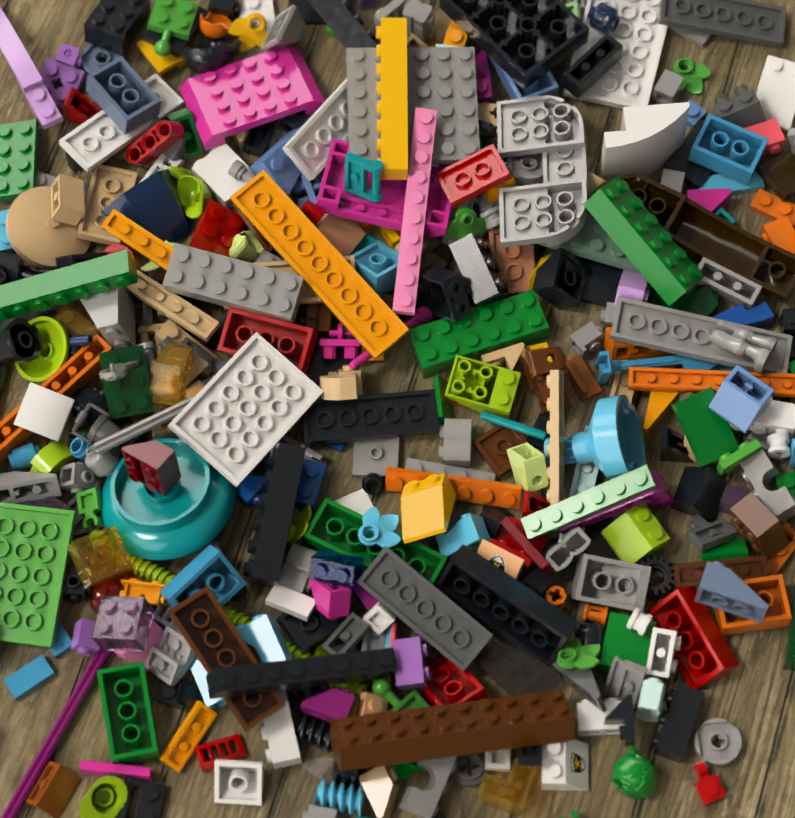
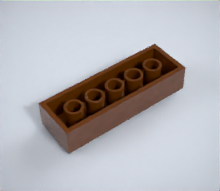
M208 586L167 611L207 674L213 668L258 663ZM277 691L223 698L245 732H248L286 706Z

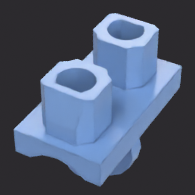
M301 172L302 178L297 179L293 190L296 196L305 192L308 193V196L298 199L299 206L302 207L307 200L316 205V196H318L321 186L320 179H314L315 185L312 186L311 182Z

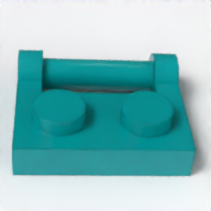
M349 152L345 156L344 191L371 202H381L383 199V192L381 191L383 162L380 160L371 161ZM368 171L372 172V190L368 189Z

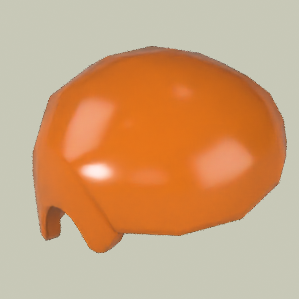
M211 12L205 18L203 14L200 15V29L206 37L219 39L229 34L228 30L232 22L227 16Z

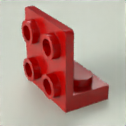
M509 516L508 518L527 537L522 522ZM503 526L496 539L492 538L490 543L524 559L523 573L528 575L535 561ZM546 534L530 542L541 553L549 536Z

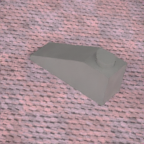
M20 471L0 474V502L18 504L62 495L57 474Z

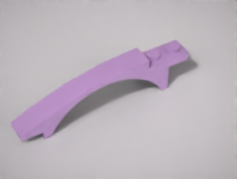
M0 7V49L7 59L35 119L45 130L62 122L63 118L45 87L43 79Z

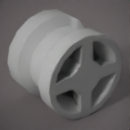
M499 205L480 214L481 219H484L486 222L485 227L487 230L500 224Z

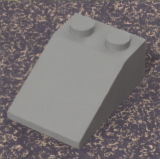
M580 553L578 555L570 598L632 611L637 607L643 613L652 567Z

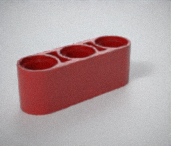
M168 120L158 122L127 148V160L132 164L148 165L182 138L184 134L182 124L177 121Z

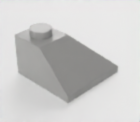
M293 4L276 16L260 52L264 53L284 45H292L295 42L299 43L304 35L302 30L305 22L297 6Z

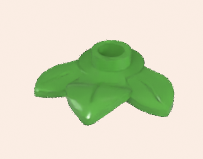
M680 58L675 62L673 68L675 74L684 78L677 93L685 89L690 94L700 95L703 90L702 79L708 78L711 75L705 65L693 63L688 58Z
M463 207L456 212L455 220L448 224L445 237L446 239L456 238L459 240L471 233L477 236H484L486 225L483 219L476 216V212L473 209Z
M575 638L564 645V649L558 653V666L563 669H573L574 667L589 669L599 664L597 657L601 646L600 644L582 645L580 639Z

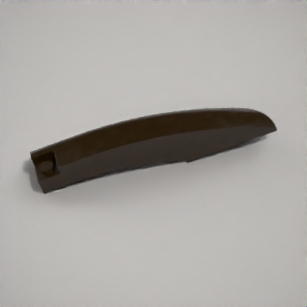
M624 174L620 177L628 183L631 191L643 201L644 206L657 218L658 223L663 229L671 234L674 242L686 252L688 258L700 263L702 258L705 257L763 286V295L767 297L770 295L785 303L789 302L795 291V254L747 232L689 199L686 195L652 179L635 174ZM608 179V180H606L605 182H603L602 184H600V185L592 192V194L590 195V197H591L595 192H597L601 187H603L604 185H606L607 183H609V182L612 181V180Z

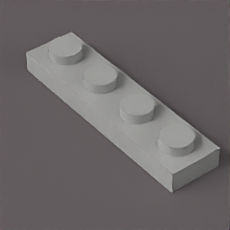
M407 458L405 469L439 474L446 473V475L495 481L496 477L495 473Z

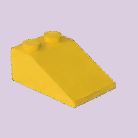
M446 473L432 474L426 479L420 481L413 480L404 485L401 495L402 537L404 544L447 531L457 494Z

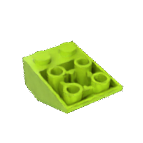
M456 355L444 396L480 414L482 411L509 418L521 372Z

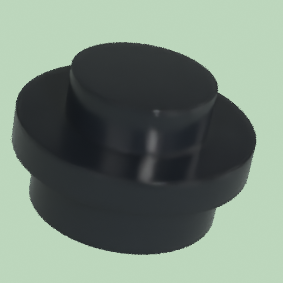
M369 473L362 480V488L370 495L379 494L384 489V479L378 473Z

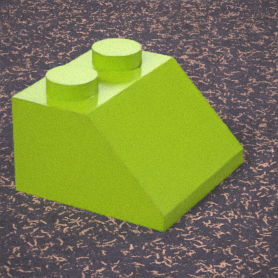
M645 503L626 511L601 532L620 561L638 564L641 560H645V557H650L659 552L670 540L666 531Z

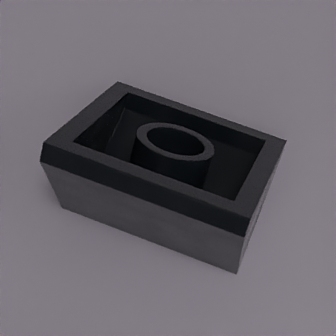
M709 466L685 467L673 497L674 503L670 505V508L691 516L699 514L706 521L712 523L728 482Z

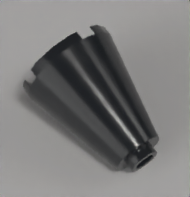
M18 318L11 321L0 331V364L31 362L39 357V350L43 346L42 337L38 328L27 322L29 320Z

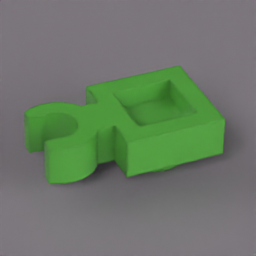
M94 487L76 493L79 515L85 517L83 519V527L89 531L92 530L91 523L93 520L95 526L102 527V519L98 516V512L102 511L100 489Z

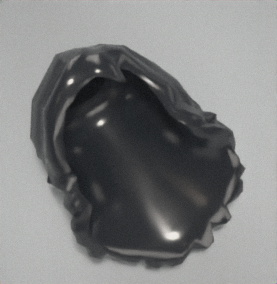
M204 38L195 48L189 46L183 51L185 63L190 70L199 75L209 71L213 72L226 64L232 57V54L239 50L242 42L239 38Z

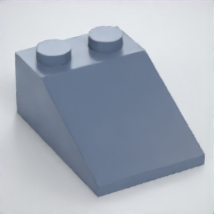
M707 561L695 601L762 624L768 605L731 569L726 568L723 563Z

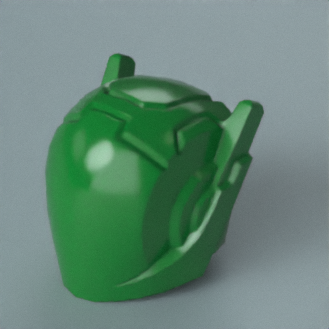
M630 745L629 753L621 756L615 764L613 770L614 778L611 777L610 781L628 798L646 799L652 797L657 793L658 789L657 769L635 746Z

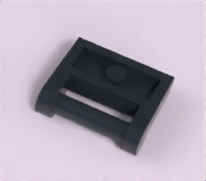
M126 777L124 783L128 791L127 800L120 810L119 817L116 818H128L134 789L141 790L135 818H161L167 785Z

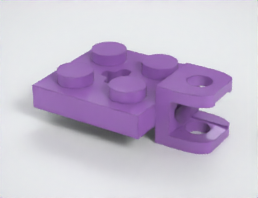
M63 44L59 48L55 61L46 58L40 71V76L56 107L63 110V104L70 88L73 87L79 91L86 76L85 71L80 70L82 55L79 49L68 44ZM57 81H61V84H63V86L54 89L55 86L53 84Z

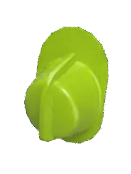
M104 776L98 779L80 804V818H115L127 800L128 791L125 783L116 776Z

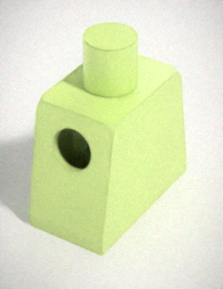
M527 442L507 449L516 484L522 485L523 490L531 491L542 497L540 489L547 487L549 484L544 454Z

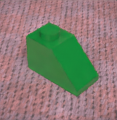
M185 107L167 114L169 121H177L184 128L183 137L186 139L183 158L187 159L203 153L204 150L192 114L188 108Z

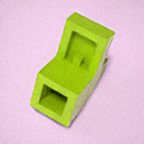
M59 440V442L49 443L32 459L30 463L33 466L29 472L58 474L60 473V466L71 464L74 456L70 452V448L63 441Z

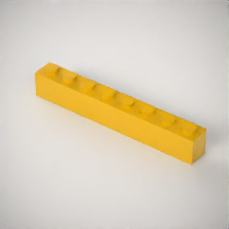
M381 17L380 26H376V39H380V44H376V57H380V63H376V76H380V82H376V95H380V101H376V114H380V120L376 121V133H380V139L376 141V152H381V158H377V160L383 162L381 180H407V18Z

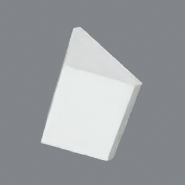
M215 759L214 803L262 805L265 776L263 762Z

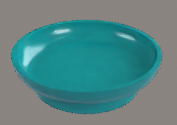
M177 437L155 439L175 450L181 478L165 496L158 492L150 491L141 482L131 480L127 474L128 471L124 458L118 462L114 473L108 476L101 492V517L104 528L118 547L136 557L150 560H168L191 554L208 544L221 532L233 511L236 487L188 444L180 442Z

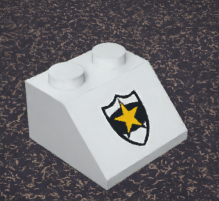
M573 740L543 744L541 790L588 791V743Z

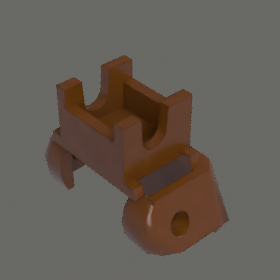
M558 346L532 352L529 347H524L521 353V367L529 391L531 393L535 392L542 414L550 412L547 411V398H550V388H547V378H544V375H550V370H564V408L572 407L570 398L575 396L569 379L568 369H564L566 364L565 354ZM553 356L555 361L549 362L547 357Z

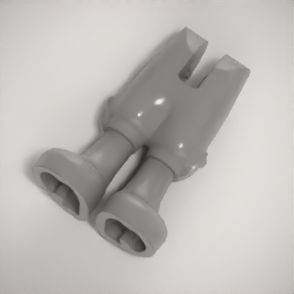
M718 321L715 330L709 337L710 342L736 355L746 354L754 360V370L760 374L763 373L768 359L773 355L778 343V339L775 337L754 335V332L748 328L724 321Z

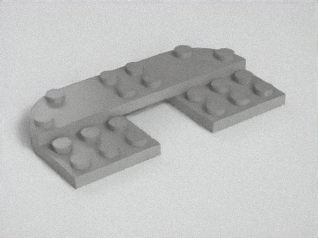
M535 96L497 101V140L500 157L507 158L542 153L543 183L499 189L501 247L545 242L547 247L560 245L574 237L582 229L589 215V211L583 205L589 199L586 132L582 116L575 106L567 104L565 99L556 96Z

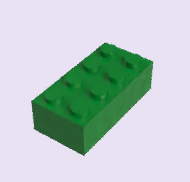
M144 662L97 670L112 763L130 765L159 759L161 755Z

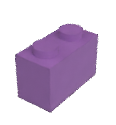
M420 637L392 640L398 671L395 672L397 688L402 691L428 687L427 680H431L429 666L425 664V657H428L427 643H423Z

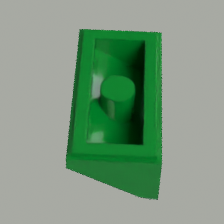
M436 375L433 379V389H435L439 425H444L445 418L454 419L453 406L448 401L449 398L444 396L448 381Z

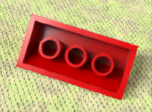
M689 586L677 588L649 610L647 614L653 615L652 621H656L655 627L679 631L678 636L682 637L679 651L675 650L674 659L678 660L677 667L688 686L699 690L726 676L738 667L739 663L705 605L695 601L697 595L695 588Z

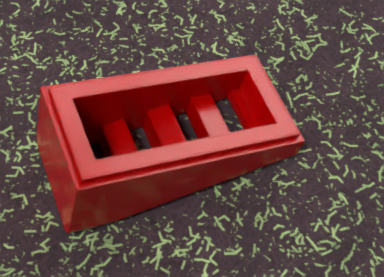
M239 733L194 747L203 773L214 769L216 758L213 750L216 748L220 755V758L217 759L238 760L247 756ZM235 742L238 749L237 753L233 752L230 743ZM226 745L229 755H224L221 746ZM204 753H209L211 761H206Z

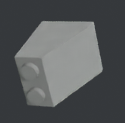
M123 287L80 299L97 329L113 350L136 346L135 303Z

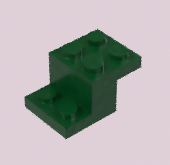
M139 345L99 353L102 370L109 369V364L112 363L125 364L129 361H139V366L127 370L128 374L121 379L113 381L102 379L108 411L111 414L110 420L155 411L144 346Z

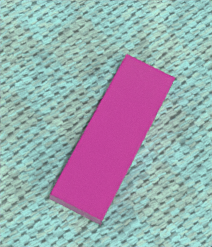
M86 760L80 761L79 769L82 775L116 776L120 779L129 777L141 781H153V772L150 767Z

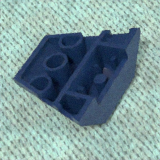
M169 169L154 173L121 194L100 212L104 216H109L112 210L115 209L162 241L167 240L174 243L191 232L174 178L171 176Z

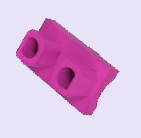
M338 323V330H329V336H337L338 339H320L319 346L322 347L324 359H336V347H344V359H355L358 354V347H361L357 339H343V337H351V333L349 330H343V324Z

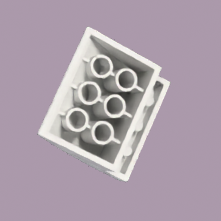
M689 102L623 107L620 131L604 132L600 178L606 181L608 179H615L618 176L622 177L624 174L646 177L663 167L666 160L684 142L690 108Z

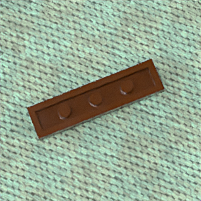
M766 555L673 564L676 588L699 586L707 561L723 563L726 568L731 569L741 580L768 576Z

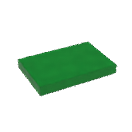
M712 387L671 405L699 467L719 459L727 452L738 450L737 441L728 422L708 409L715 396Z

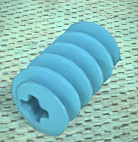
M323 778L318 785L314 805L317 806L319 801L321 807H327L329 803L330 808L336 809L339 805L340 813H344L348 807L350 815H353L357 809L358 816L361 817L366 794L361 785L356 792L354 791L353 784L346 790L344 782H341L339 787L336 788L335 780H332L330 785L327 786L326 778Z

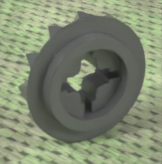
M482 753L457 756V766L452 773L454 780L461 785L471 787L481 783L488 770H485V756ZM467 759H469L472 766H476V769L472 770L471 777H469L467 770L462 769V767H466Z

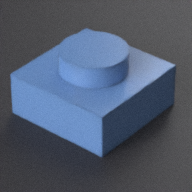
M690 99L688 101L690 108L687 126L693 129L699 120L706 116L707 111Z

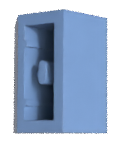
M736 365L721 384L708 409L746 434L772 402L774 389L739 365Z

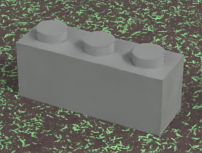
M705 257L702 258L698 265L704 278L696 284L697 286L704 288L709 285L712 292L715 291L719 297L735 305L742 303L745 310L756 306L762 296L763 286Z

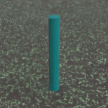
M482 411L480 416L482 420L543 441L547 434L545 431L486 411Z

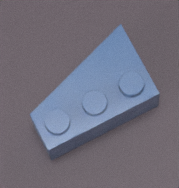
M300 128L288 132L249 167L255 176L264 169L287 196H289L301 171L282 148Z

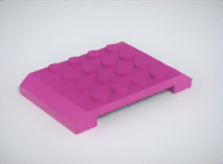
M284 45L223 66L213 72L209 71L187 79L179 88L182 99L192 114L205 151L226 144L225 137L303 110L306 116L315 113L325 102L299 48L291 45Z
M333 138L316 205L325 211V214L401 231L407 180H381L383 199L378 203L344 191L345 156L349 153V142ZM438 164L437 168L431 167L423 234L426 237L435 238L446 233L451 204L435 173L450 166L448 164ZM368 171V189L372 190V172Z

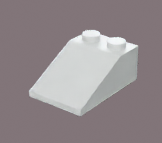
M768 55L756 95L766 121L776 118L781 130L788 132L789 128H791L795 115V62Z

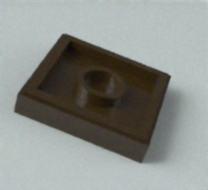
M790 149L757 166L755 171L782 201L795 195V155Z

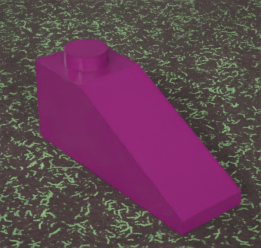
M485 52L475 53L477 104L482 102L492 104L487 54Z

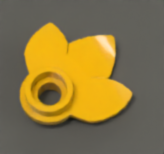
M255 12L249 14L247 18H237L233 21L228 33L238 36L239 40H241L242 45L239 46L241 52L250 50L256 44L260 48L262 47L268 31L265 29L266 19L262 14ZM254 19H258L260 22L257 27L252 26Z

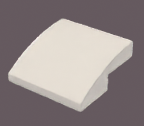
M30 382L14 425L59 442L75 400Z

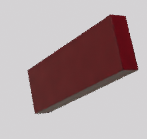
M506 516L501 521L504 528L547 575L554 572L555 569Z

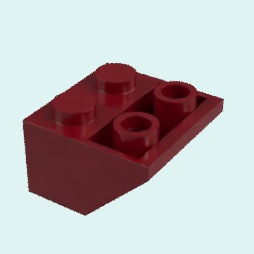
M157 440L128 445L121 449L129 478L134 482H141L154 493L158 492L165 496L181 478L175 450Z

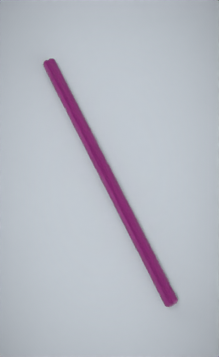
M124 603L102 641L100 650L95 653L0 818H17L25 804V800L98 677L97 670H101L111 655L114 647L108 643L112 642L116 646V642L119 641L139 603Z

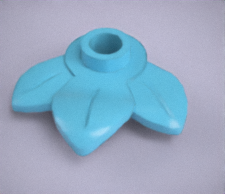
M375 506L364 513L362 517L363 526L358 531L359 541L363 545L373 546L377 544L382 548L385 546L390 548L401 541V538L394 533L398 525V515L387 514L380 516ZM369 532L374 534L372 538H367L365 535Z

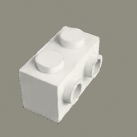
M653 627L646 674L670 678L671 673H676L678 660L674 659L675 650H680L682 637L678 636L679 631Z

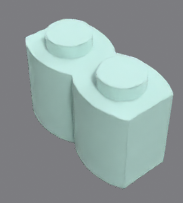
M648 678V680L643 681L635 715L637 719L653 723L658 722L666 689L665 684L660 679Z

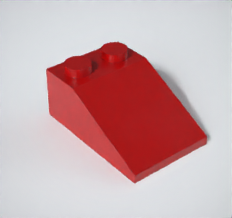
M442 653L426 663V666L430 668L431 680H427L428 687L420 689L432 706L489 699L484 687L467 669L463 672Z

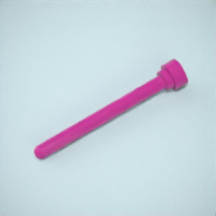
M421 306L415 311L413 318L406 322L405 325L408 329H411L417 325L421 326L433 320L431 310L426 306ZM366 350L352 360L349 366L351 369H356L372 358V356Z

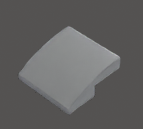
M166 625L159 647L151 646L145 667L168 685L174 686L191 665L195 654L180 631L174 626Z

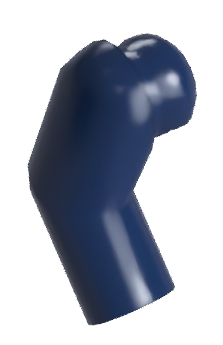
M92 335L72 336L69 339L68 355L73 356L82 346L92 345Z

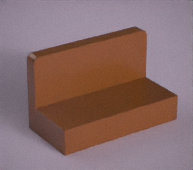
M578 355L570 360L566 358L564 369H568L572 388L582 404L602 394L601 387L582 357Z
M49 761L25 803L42 810L52 818H58L79 783L80 778L61 764Z

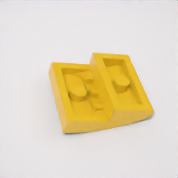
M142 39L136 42L138 49L159 76H162L176 66L180 69L186 65L183 53L179 58L170 53L165 57H160L155 53L154 45Z

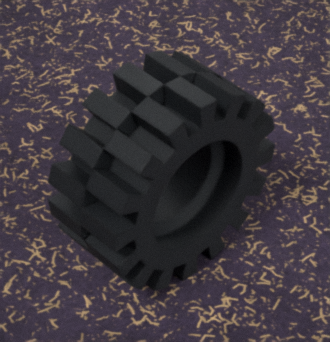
M653 555L652 558L647 556L644 561L641 560L639 562V565L652 567L651 570L660 571L664 577L663 582L659 585L648 583L646 595L649 596L650 600H653V597H657V600H660L662 596L664 598L667 597L675 585L673 566L670 565L671 561H664L665 557L663 556L660 559L657 558V555Z

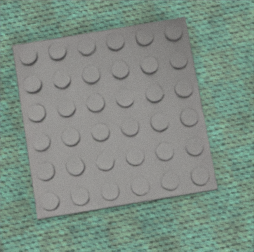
M407 47L408 164L416 107L437 110L431 164H454L479 151L474 47ZM346 48L349 152L374 161L377 158H381V152H376V141L380 139V133H376V121L380 120V114H376V101H380V95H376V82H380V76H376V63H380V57H376V48Z

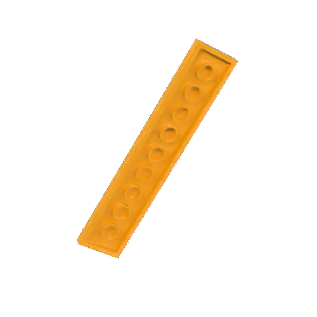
M264 169L230 197L235 206L299 276L304 277L305 283L375 360L409 332L408 327Z

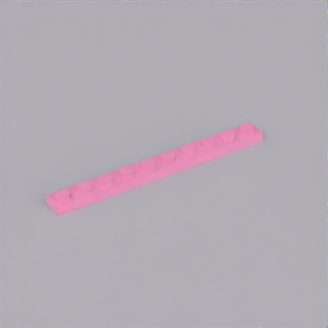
M417 107L415 109L392 308L395 314L410 316L415 314L437 110Z

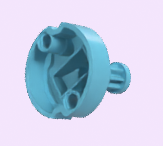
M622 394L599 399L587 431L577 432L573 436L564 437V465L576 462L579 464L593 462L608 479H614L646 465V450L641 423L634 405H630L626 395ZM547 438L544 441V454L547 464L550 466V457L547 456V444L550 443V438Z

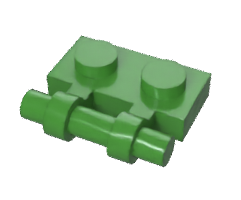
M757 439L752 442L749 440L743 442L738 446L739 450L732 454L727 452L722 455L714 471L720 476L725 473H731L736 466L759 452L762 447Z

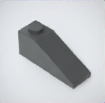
M557 660L552 664L558 677L603 713L607 710L593 668L578 669L574 667L573 669H563L558 666Z

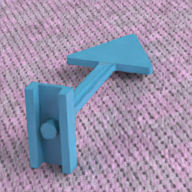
M600 351L594 362V368H599L600 372L596 380L599 385L606 384L611 374L629 370V367L654 368L682 365L683 369L710 370L717 365V363L681 355L627 361L610 360L609 351Z

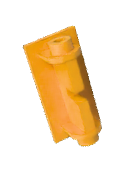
M130 578L129 580L121 579L124 590L120 591L119 597L124 602L140 604L141 597L145 596L144 604L161 606V604L166 603L165 598L159 593L166 586L162 582H142L135 578Z

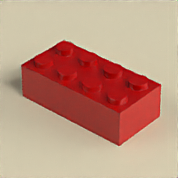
M229 307L217 348L219 352L233 357L257 332L307 376L318 338V333L313 328Z

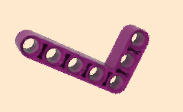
M652 470L651 473L656 483V488L560 528V533L566 534L569 530L578 526L580 528L586 527L646 502H649L655 509L666 508L674 503L667 480L658 471Z

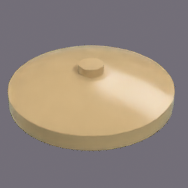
M49 186L34 187L26 190L14 200L8 210L5 222L8 240L15 252L21 255L22 259L36 267L56 270L55 258L85 254L91 241L76 238L80 221L74 226L52 220L51 187Z

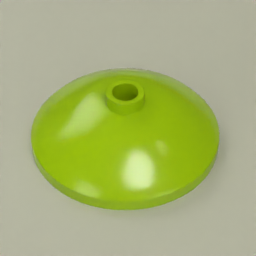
M40 316L28 321L30 325H35L38 328L42 337L43 346L39 350V357L31 362L14 363L19 374L32 382H45L66 362L69 353V339L63 325L54 318Z

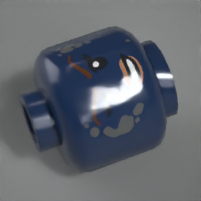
M599 3L596 7L592 6L587 15L590 18V27L603 34L610 31L614 32L620 21L618 10L605 3Z

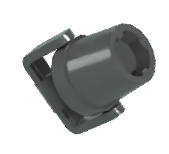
M89 403L84 410L80 411L75 419L76 423L72 428V433L92 446L94 442H98L122 429L109 419L110 413L94 403ZM91 408H94L102 414L94 422L86 438L77 431L87 419Z

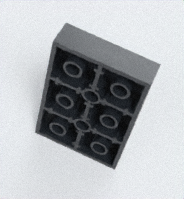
M439 0V8L523 90L588 42L589 28L560 0Z

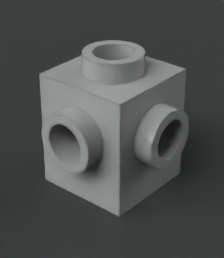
M74 462L60 466V488L76 496V493L94 488L95 474L83 462Z

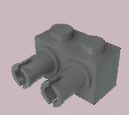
M740 84L742 90H740L739 86L735 88L734 92L737 97L729 100L726 93H720L722 99H720L719 94L715 96V103L717 105L714 106L717 117L742 128L766 121L755 91H748V87L745 84Z

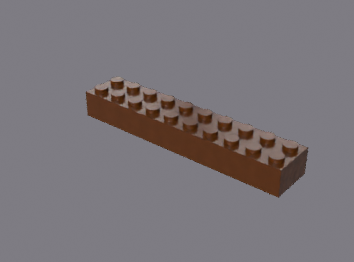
M550 690L548 692L527 693L525 695L504 696L502 698L481 699L471 702H457L455 704L434 705L432 707L331 719L330 743L341 772L573 741L575 716L562 690Z

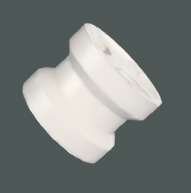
M774 433L767 437V443L770 445L768 449L769 457L781 459L791 455V449L788 447L790 443V436L788 434Z
M636 607L626 628L636 630L643 637L653 619V615H646L642 613L641 609Z

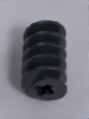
M305 714L299 725L296 737L300 735L301 743H305L308 739V745L311 747L317 742L319 750L323 749L326 745V752L331 753L333 749L330 743V727H326L325 720L320 725L317 724V717L309 721V714Z

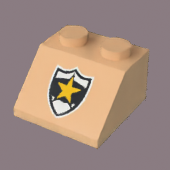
M484 539L482 540L477 553L517 581H520L523 576L524 559Z

